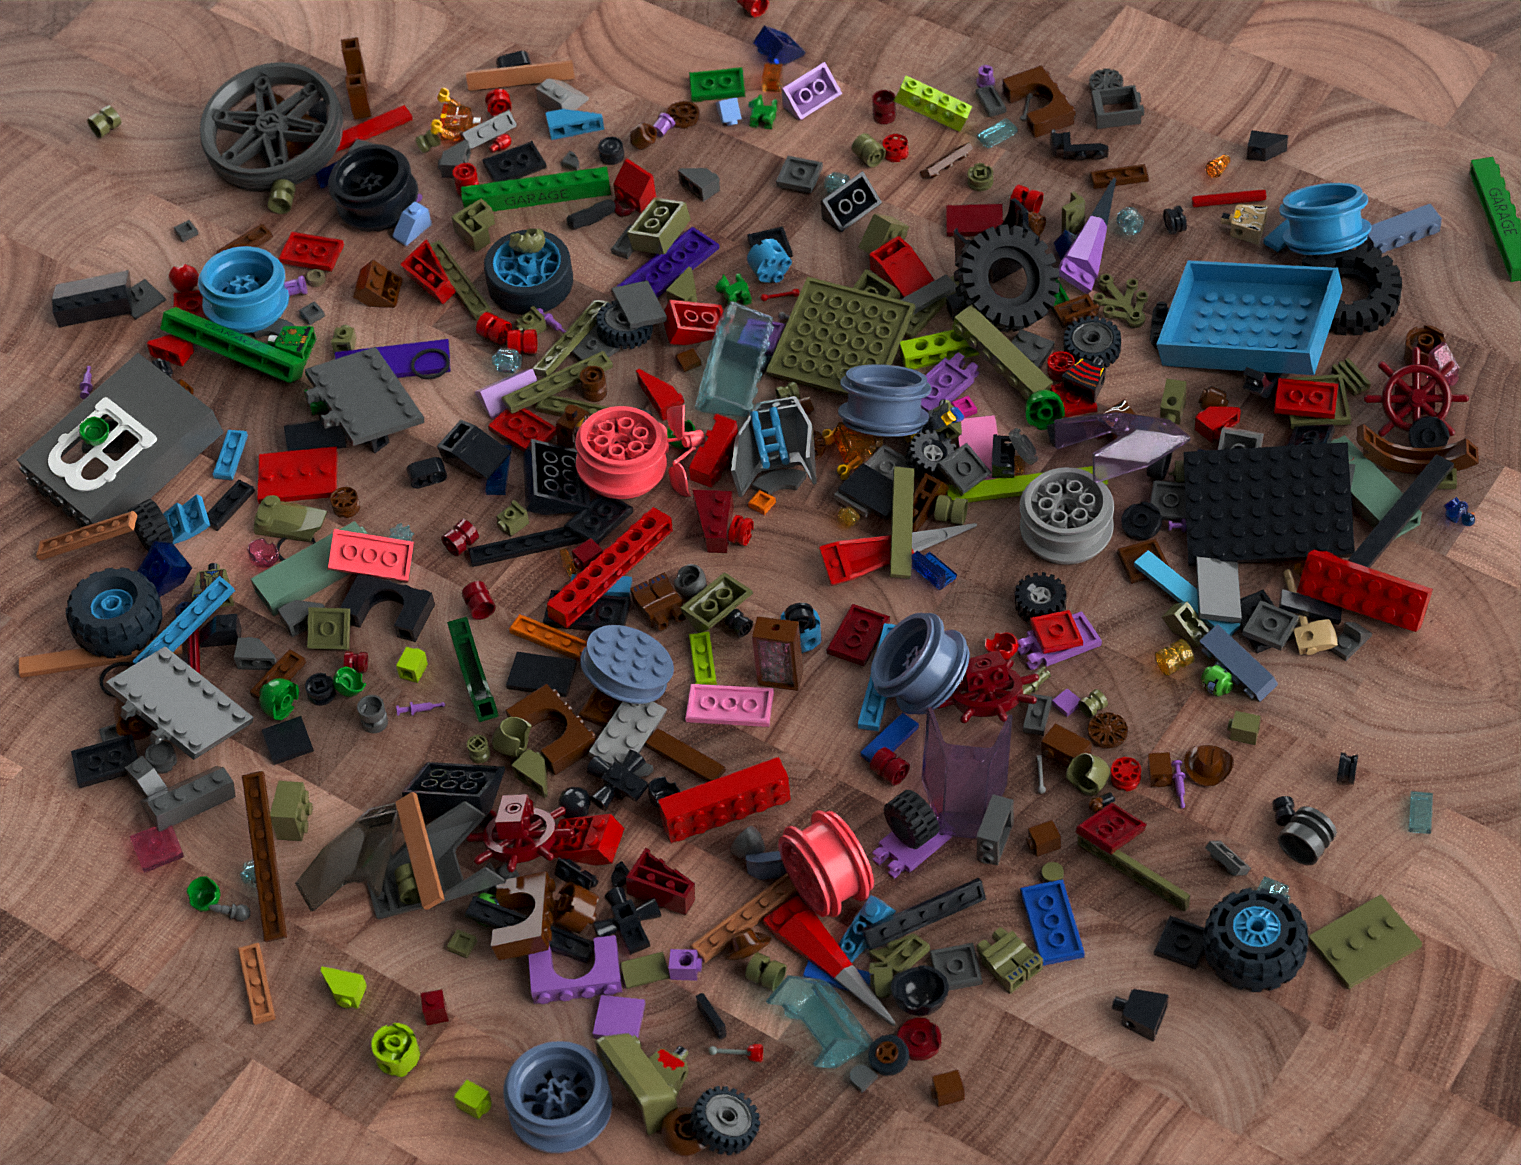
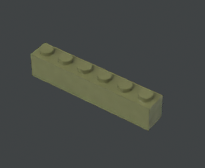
M972 304L955 316L952 326L955 333L962 336L968 345L981 355L983 360L988 361L995 371L1008 381L1010 386L1015 387L1021 393L1025 400L1036 391H1050L1053 382Z

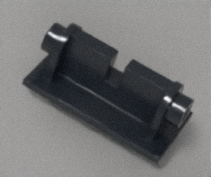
M570 858L557 859L555 875L566 883L572 882L590 891V887H596L599 882L596 875L586 870L581 872L582 867L574 863Z

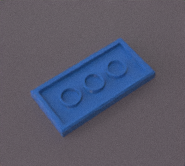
M1063 879L1020 888L1036 950L1043 958V966L1084 958V949Z

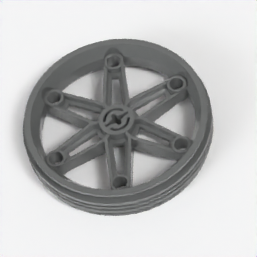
M286 62L258 65L230 78L212 95L204 108L200 122L201 145L212 168L230 184L244 190L270 192L273 182L278 179L289 180L294 185H297L315 175L333 157L343 133V112L331 85L314 70L299 64ZM286 85L304 87L277 105L272 87ZM255 93L257 112L230 111L240 101ZM268 96L272 110H264L263 97ZM321 98L325 101L328 114L326 125L300 119ZM235 120V121L253 122V123H256V124L253 125V126H250V125H244V124L233 123V121ZM288 128L310 130L311 132L288 131ZM218 129L243 134L222 156L220 155L216 144ZM277 140H279L280 157H275L271 143L278 142ZM286 141L314 142L304 153L288 161ZM266 148L272 167L263 169L239 167Z

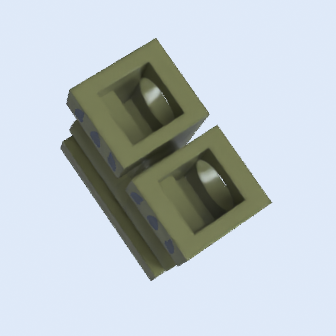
M1000 927L992 934V939L996 942L991 946L987 940H982L977 944V952L982 957V965L989 970L1009 994L1025 983V979L1028 981L1043 970V958L1038 953L1034 954L1017 937L1013 930L1008 933Z

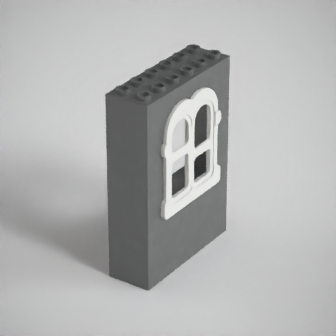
M137 353L24 452L17 461L21 466L19 470L27 477L26 481L33 488L36 486L45 498L47 496L50 497V501L57 508L59 506L62 507V511L69 518L73 516L75 522L82 528L128 513V509L149 498L151 499L224 432L212 409L141 354ZM95 416L104 420L110 416L118 423V426L109 433L107 440L103 444L94 446L76 463L66 464L61 460L62 456L82 440L79 434V427L85 419ZM127 430L138 438L139 442L119 460L114 461L103 452V449L123 431ZM93 458H98L108 466V470L97 479L86 480L81 476L82 468Z

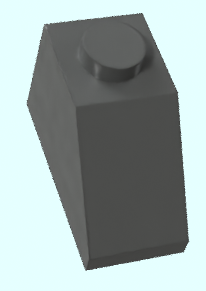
M464 140L443 151L442 158L438 160V169L441 170L442 177L453 178V169L458 164L469 162L471 155L469 140Z
M680 168L678 170L679 183L703 202L720 191L718 175L712 173L707 168Z
M294 600L277 610L281 622L290 635L294 637L308 629V607L325 608L322 603Z
M238 637L234 660L238 669L270 670L277 663L275 655L259 638Z
M143 756L125 767L130 782L146 798L168 788L154 767Z

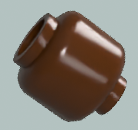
M648 123L639 124L630 131V143L640 150L646 149L655 143L656 129Z
M1209 386L1207 389H1203L1198 403L1201 404L1202 410H1206L1208 407H1227L1229 400L1226 399L1227 393L1225 391Z

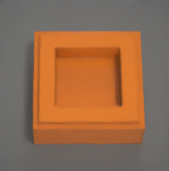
M759 490L748 502V507L766 515L776 503V498Z

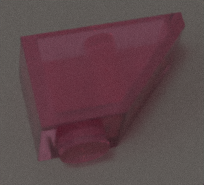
M1443 341L1430 351L1428 366L1439 371L1448 361H1454L1455 366L1444 376L1450 387L1454 386L1459 379V365L1448 345Z

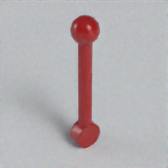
M793 289L791 292L771 295L762 294L760 299L766 301L767 299L790 295L797 297L799 296V290Z

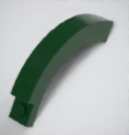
M467 616L447 622L462 676L478 722L499 717Z

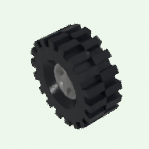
M925 430L924 434L921 431L917 436L913 437L906 451V466L910 465L909 468L914 469L916 472L914 476L917 478L920 475L923 479L925 473L942 481L946 477L936 465L955 451V443L951 444L952 440L950 438H944L945 434L943 433L938 435L935 430L932 433L929 430Z
M1038 572L1033 573V577L1026 575L1025 581L1021 579L1019 585H1016L1015 609L1018 611L1019 617L1023 616L1025 622L1033 617L1066 610L1067 592L1064 583L1061 584L1059 578L1055 580V575L1050 574L1048 577L1046 572H1042V575H1038Z

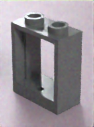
M1135 85L1092 90L1091 104L1097 129L1141 124V116H1144V106L1140 105L1141 94L1137 92ZM1131 102L1133 110L1104 113L1103 105Z
M992 795L976 836L977 860L985 864H999L1014 824V800Z

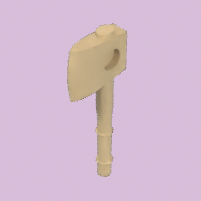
M1287 569L1283 572L1285 583H1287L1289 591L1297 593L1295 578L1292 571ZM1296 614L1299 616L1298 628L1293 629L1300 655H1312L1338 645L1336 632L1330 619L1308 623L1306 616Z

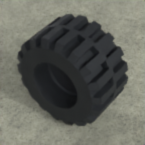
M149 498L128 509V512L134 511L137 514L134 531L148 552L154 553L173 543V534L162 511L152 499Z
M906 789L884 805V815L890 829L909 848L918 849L939 833L938 821L933 810L916 792Z

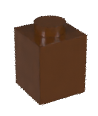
M1170 752L1148 753L1150 787L1172 786L1173 773Z
M1053 820L1028 828L1026 842L1028 848L1034 850L1037 857L1061 849V836Z
M959 1070L932 1076V1085L929 1086L931 1098L937 1100L938 1107L965 1100V1089Z

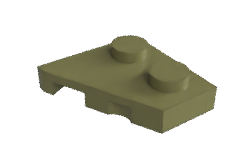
M913 933L900 940L887 943L888 946L877 951L873 949L868 952L869 956L877 962L892 961L893 973L897 975L898 972L901 973L911 968L931 949L926 941Z

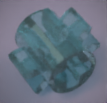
M402 523L396 525V528L390 529L391 534L388 538L412 541L411 538L414 533L409 529V525L403 527Z

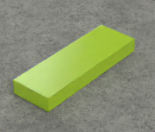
M710 633L689 634L696 684L717 685Z

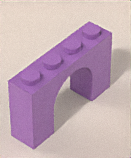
M616 935L594 938L595 964L588 974L578 979H566L555 973L550 944L547 951L528 954L531 994L534 1004H547L551 1001L559 1000L569 1001L582 997L592 998L597 995H614L622 992Z

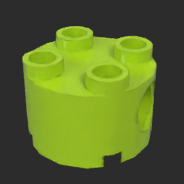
M393 1023V1026L388 1027L385 1025L372 1038V1052L377 1066L384 1073L404 1077L416 1066L420 1058V1050L413 1030L407 1025L401 1023Z

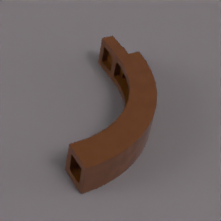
M1365 424L1357 427L1356 440L1363 447V456L1373 463L1393 471L1419 475L1436 454L1453 462V468H1456V471L1479 464L1478 448L1467 438L1441 447L1413 448L1389 442L1381 438Z

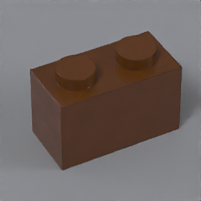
M1055 723L1041 741V753L1068 768L1076 756L1082 753L1091 754L1092 742Z

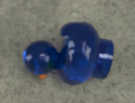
M1458 497L1443 505L1446 509L1445 517L1452 523H1457L1460 517L1464 526L1469 527L1475 523L1474 512L1469 513L1468 503L1460 501Z

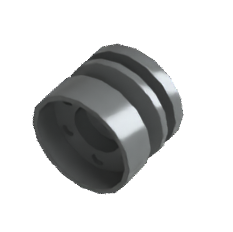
M1302 806L1292 816L1290 823L1286 824L1279 833L1277 840L1281 849L1290 858L1304 865H1313L1335 839L1337 831L1333 822L1324 813L1309 806Z

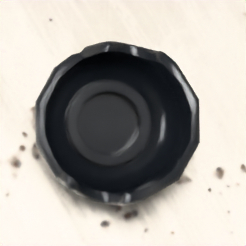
M658 777L649 783L648 797L651 804L659 808V799L681 791L676 782L669 783L666 777Z
M569 787L563 790L559 797V807L562 806L566 809V813L562 815L567 819L585 817L588 814L591 800L587 790L580 787Z

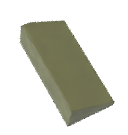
M664 952L620 963L627 989L670 978Z

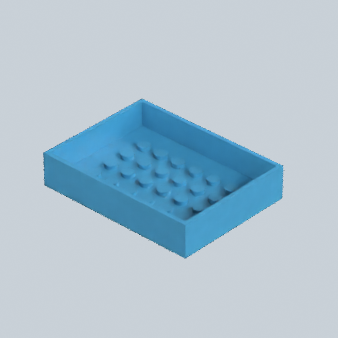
M1187 261L1157 341L1162 366L1245 371L1246 367L1259 372L1314 375L1343 291L1338 268Z

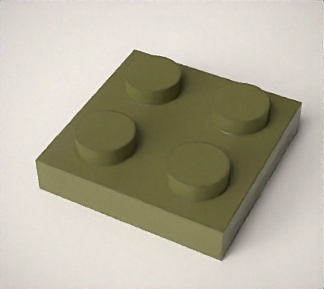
M308 607L307 648L348 650L350 641V608Z

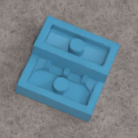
M198 494L194 495L183 505L179 503L174 504L163 513L173 534V544L190 539L210 526L203 499Z

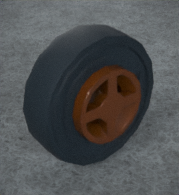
M882 1035L870 1045L868 1051L869 1062L872 1068L881 1075H896L907 1066L909 1049L898 1036Z

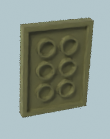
M1382 894L1308 937L1311 945L1348 989L1422 947V941Z

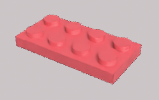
M334 529L327 570L371 575L377 578L408 582L414 542Z

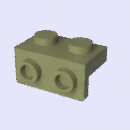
M1075 191L1070 193V203L1062 207V234L1065 237L1070 236V233H1077L1084 227L1085 200Z

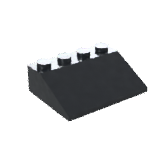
M129 270L57 284L52 297V312L58 327L133 313Z
M534 439L530 440L523 454L526 511L541 515L579 512L582 509L590 510L589 487L580 479L576 470V449Z
M427 762L402 791V797L411 792L417 794L422 816L439 818L466 801L483 812L486 817L492 810L505 772V766Z

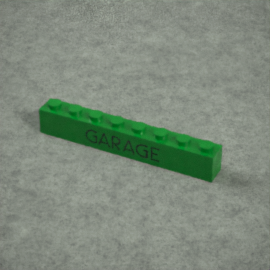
M1494 157L1471 160L1469 174L1510 282L1521 281V220L1516 216V208L1510 201L1509 190L1506 191L1505 179L1500 175V166L1496 164Z
M607 167L461 187L464 209L479 199H483L492 208L493 212L611 195Z
M177 307L163 312L160 330L289 383L302 378L306 361L302 358Z

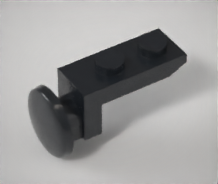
M1055 129L1051 130L1050 149L1052 156H1056V150H1063L1064 160L1076 159L1081 161L1086 158L1100 160L1108 157L1109 146L1105 144H1071L1070 132L1056 133Z

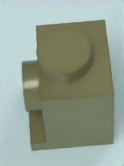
M533 306L531 311L516 319L515 329L520 330L522 333L527 329H536L538 335L547 330L545 317Z
M349 325L335 327L334 336L331 339L334 355L335 352L354 350L356 343L354 328H351Z
M515 500L511 502V506L496 516L498 528L511 537L529 524L527 511Z
M892 961L870 963L871 988H875L876 997L884 998L892 994L891 984L893 979Z

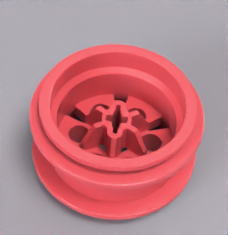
M627 406L602 409L592 414L580 426L576 434L577 473L580 479L599 495L613 499H630L641 496L653 489L666 472V433L656 419L643 410Z
M818 810L812 814L809 827L799 830L794 826H788L784 829L783 836L778 841L782 862L797 892L817 915L821 917L827 915L837 917L841 913V902L852 897L862 902L869 897V891L874 887L871 866L858 839L840 816L832 811L823 812Z

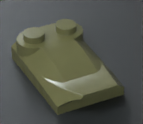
M270 495L261 501L255 516L253 530L257 535L277 538L285 537L291 540L311 542L314 534L321 529L328 511L321 508L283 502L277 496Z

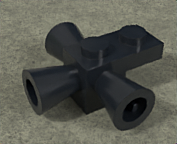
M630 749L621 766L614 762L610 767L600 756H595L587 766V774L601 778L604 786L590 796V800L604 811H607L614 796L621 800L627 796L637 802L649 785L648 782L633 773L646 764L645 759L638 752Z
M616 887L609 890L605 894L604 899L611 906L613 918L594 921L593 928L597 938L611 936L619 931L630 955L651 947L641 921L662 917L655 898L652 897L636 908L632 899H626L624 888Z

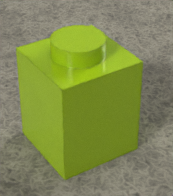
M406 647L396 665L399 678L418 683L428 665L425 652L418 648Z
M469 1080L464 1082L454 1096L457 1108L478 1120L490 1110L492 1105L489 1091Z

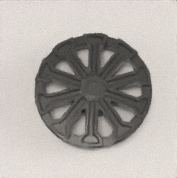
M1110 68L1096 70L1089 79L1090 89L1122 87L1123 76L1114 69L1110 70Z

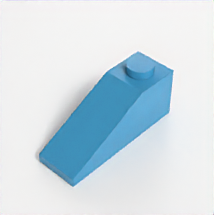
M568 109L545 112L551 140L604 130L602 114Z

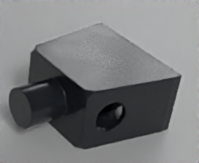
M1132 989L1128 1000L1120 997L1114 998L1112 1010L1122 1012L1121 1025L1154 1042L1168 1008L1169 995Z

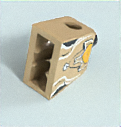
M1238 204L1234 214H1222L1221 224L1231 225L1230 235L1232 237L1259 245L1267 220L1268 206Z

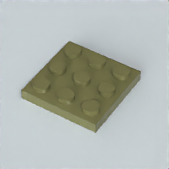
M1342 374L1286 378L1339 384L1335 419L1288 415L1291 429H1294L1295 426L1334 424L1336 426L1351 424V415Z

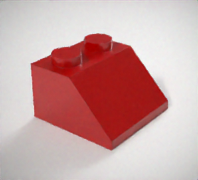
M628 158L625 159L613 183L614 195L631 209L634 208L639 213H642L652 199L656 198L654 178L652 174Z

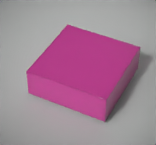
M969 396L951 402L952 406L960 409L964 418L977 413V407Z

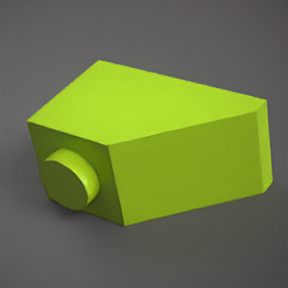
M322 966L320 971L324 982L336 1003L343 1008L352 1007L358 1009L367 987L364 976Z

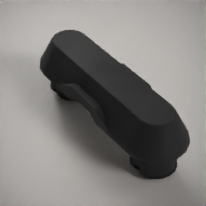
M607 199L594 204L592 207L568 215L566 219L568 227L575 230L599 222L604 217L614 213L616 208L615 202Z
M1163 301L1156 303L1152 312L1150 343L1155 349H1158L1157 341L1169 312L1167 303Z

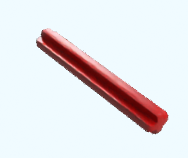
M1261 189L1193 196L1191 201L1193 207L1265 201L1266 191Z

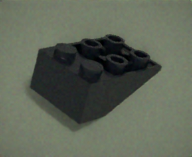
M460 420L437 445L445 463L486 480L491 477L511 454L509 449L483 430L464 420Z

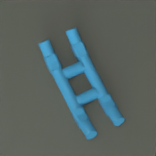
M777 407L769 409L773 428L761 430L758 412H750L761 464L765 469L770 467L767 454L769 452L779 451L784 465L790 462ZM775 435L777 443L765 445L764 437Z

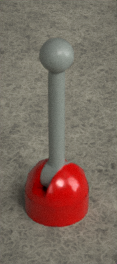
M751 1044L747 1050L717 1049L715 1046H711L708 1050L710 1055H715L716 1053L746 1055L753 1062H762L763 1059L762 1044Z

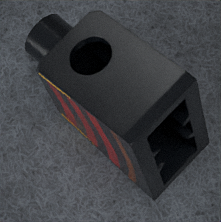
M1095 357L1092 362L1084 358L1079 359L1062 375V390L1095 403L1105 382L1106 369L1103 367L1104 361L1099 357Z

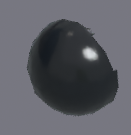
M919 965V967L909 968L901 973L898 972L892 979L891 991L894 1001L900 1009L910 1015L922 1017L933 1014L942 1007L948 996L949 984L947 978L939 970L930 966Z

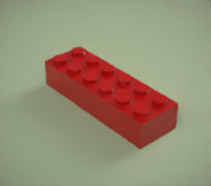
M1312 550L1308 553L1297 593L1414 632L1421 629L1433 591L1432 588L1317 550Z
M776 757L659 799L661 821L670 843L683 841L687 837L702 834L709 829L722 827L726 823L743 819L748 815L763 812L767 808L790 801L789 779L780 758Z

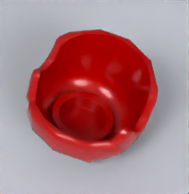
M183 264L182 267L174 266L169 272V281L178 291H191L198 285L199 273L192 266Z
M1004 632L1000 634L995 633L994 638L991 640L986 638L984 647L988 653L999 650L1006 661L1017 652L1019 645L1014 634Z

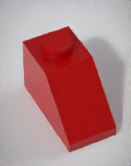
M172 334L147 342L152 357L164 359L181 367L184 366L194 353L192 342Z
M1208 407L1196 415L1195 431L1213 443L1221 436L1223 427L1232 428L1240 422L1241 409L1239 407Z

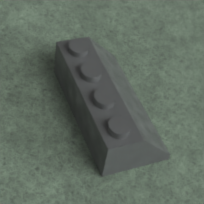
M215 766L140 800V803L160 832L235 798L234 781L224 767Z

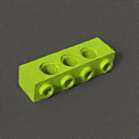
M905 76L894 99V102L959 132L963 128L972 108L971 105L908 76Z
M954 329L900 342V356L904 367L913 370L939 364L944 358L951 360L958 352L964 355V358L980 355L968 345L962 336L957 335Z

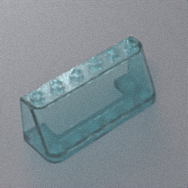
M730 301L716 326L695 410L746 417L747 414L750 415L754 408L752 400L758 392L756 384L759 383L762 376L760 369L766 361L764 353L767 352L770 345L768 337L771 336L774 329L772 325L774 317Z

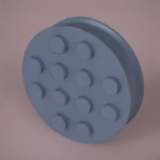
M621 625L603 626L593 631L580 657L581 668L585 676L597 689L612 698L628 703L643 704L659 699L664 694L667 683L672 678L674 672L671 656L657 640L640 630Z

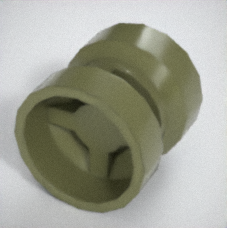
M431 129L426 131L425 135L416 137L417 146L423 153L430 151L431 147H437L441 144L439 135L433 134Z
M795 382L788 383L786 387L780 386L775 388L777 399L792 396L800 399V393Z
M1094 689L1089 693L1088 697H1083L1079 700L1078 705L1086 717L1092 718L1097 714L1098 710H1103L1108 706V701L1100 690Z
M478 734L471 736L467 741L470 759L478 764L486 762L490 758L486 737Z

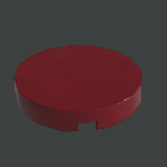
M926 1018L907 1020L897 1032V1036L905 1042L909 1049V1059L914 1061H924L932 1058L938 1053L942 1044V1034L939 1027Z

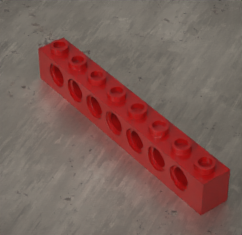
M654 507L644 513L622 536H619L611 546L606 548L595 560L591 561L588 567L581 573H578L568 585H565L555 597L548 601L547 610L549 618L568 628L622 576L626 575L673 531L672 518Z

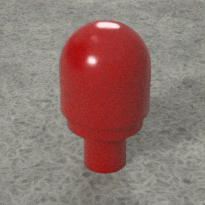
M508 134L499 135L494 139L493 144L489 146V151L494 153L495 151L505 150L512 143L511 137Z

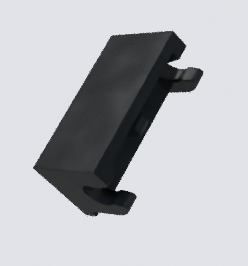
M993 434L992 478H1014L1015 448L1012 443H1005V441L1011 442L1009 436Z

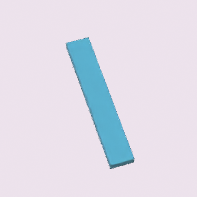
M1149 550L1134 562V567L1179 603L1188 601L1199 616L1197 589ZM1201 619L1210 628H1214L1218 624L1230 636L1241 625L1240 623Z

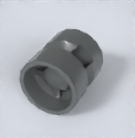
M367 695L360 699L357 704V710L363 729L369 733L383 731L389 721L383 700L377 695Z

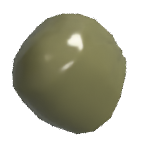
M505 718L493 733V749L503 755L518 759L526 751L532 725L522 718Z
M1082 753L1071 761L1067 769L1066 778L1083 794L1094 796L1105 786L1111 770L1101 758L1089 753Z

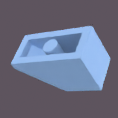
M737 97L715 102L722 123L726 122L727 126L738 124L737 120L741 119Z
M416 201L402 212L393 233V239L405 246L410 244L432 225L429 210Z

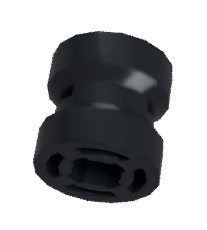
M739 609L732 610L724 621L730 629H734V632L739 637L747 635L753 627V621L748 617H744V613Z
M1281 796L1273 800L1272 807L1274 812H1276L1275 821L1277 825L1285 826L1290 823L1292 816L1295 815L1293 798Z

